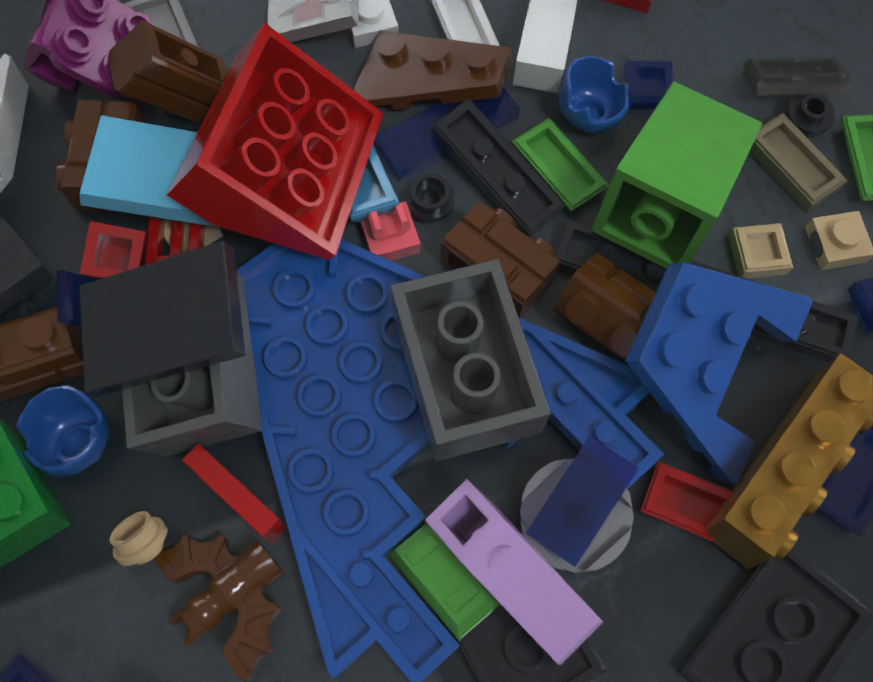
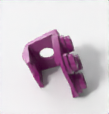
M46 0L37 29L27 47L22 66L40 80L70 92L73 91L76 81L79 80L109 96L124 98L123 95L114 89L108 61L109 50L122 38L127 39L128 32L141 20L152 25L153 23L146 14L135 11L117 0Z

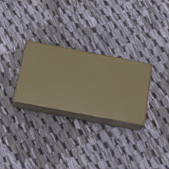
M784 113L760 128L749 151L806 213L842 189L848 181Z

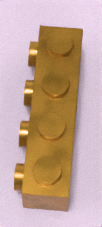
M840 353L812 377L743 474L738 484L734 487L730 497L721 505L707 525L708 527L705 532L717 542L715 543L747 569L771 558L780 561L786 556L799 537V534L792 529L802 515L809 517L824 501L828 491L822 485L830 473L833 475L838 474L855 454L856 449L849 444L857 432L862 435L873 425V375Z

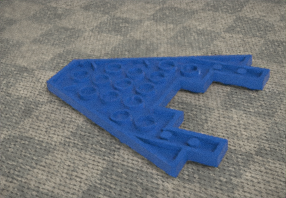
M342 239L336 255L330 260L273 243L237 269V274L243 276L263 428L261 432L327 672L335 680L378 642L410 682H422L460 645L385 557L418 529L426 519L421 510L392 479L427 449L430 443L393 318L390 287L391 285L426 276ZM519 318L551 413L549 420L588 460L607 466L619 476L628 489L664 455L626 416L650 392L630 366ZM518 440L503 443L502 445L508 449Z

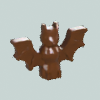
M184 534L181 536V541L168 550L160 551L154 558V561L167 579L173 583L180 584L199 575H212L208 589L192 596L187 605L175 613L168 622L173 626L182 621L190 632L183 643L189 647L207 631L217 627L226 613L239 612L236 628L224 645L222 655L241 680L249 682L259 661L275 651L270 640V628L275 617L282 612V608L266 600L264 588L279 578L284 571L257 539L245 548L239 556H233L229 550V540L223 534H220L210 542L204 543L194 541Z

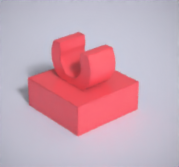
M406 201L396 205L395 210L391 213L378 216L377 212L373 211L369 213L368 220L359 222L369 252L390 261L421 253V243Z

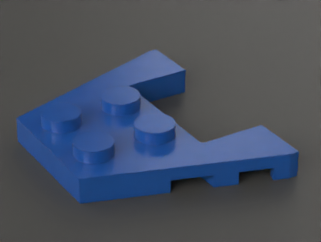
M684 262L669 264L626 358V363L665 413H672L686 431L684 438L693 450L702 452L713 466L710 469L713 476L722 483L737 485L755 441L719 418L717 411L729 387L754 324H757L780 342H797L813 300L808 296Z

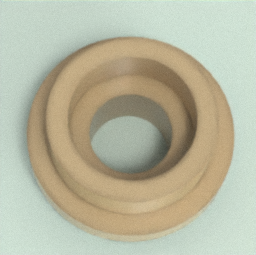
M146 511L130 515L119 523L110 535L109 541L114 547L113 557L122 566L141 565L151 561L160 553L164 546V540L168 532L166 524L161 518L152 517Z

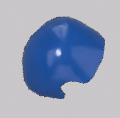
M590 55L574 59L566 68L559 86L557 103L560 112L570 124L585 133L598 134L616 128L629 110L628 84L616 82L613 77L614 65L609 60Z
M70 385L48 387L30 399L20 414L16 425L17 430L22 434L26 442L27 450L23 452L24 456L36 468L55 477L81 473L97 462L104 453L110 435L109 422L102 407L89 395Z

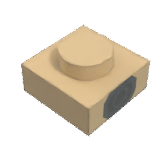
M859 211L812 218L805 226L820 270L863 264L873 257V246Z

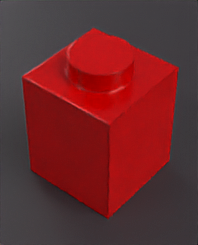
M90 221L80 275L86 282H93L144 266L147 247L146 232Z

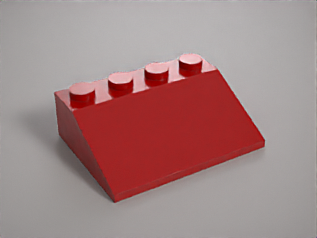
M264 22L235 56L167 196L215 226L330 260L336 255L383 112Z

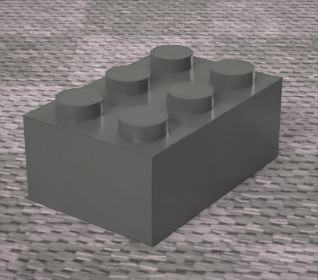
M499 259L390 286L393 318L435 462L543 432L551 413Z
M237 274L246 356L123 389L127 449L171 456L190 451L198 443L205 447L263 431L243 276Z

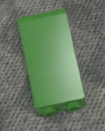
M674 81L618 165L591 231L666 269L669 264L682 262L690 264L716 222L763 123Z

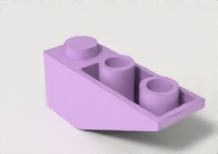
M468 479L425 519L461 563L558 665H561L603 623L599 616L493 502Z

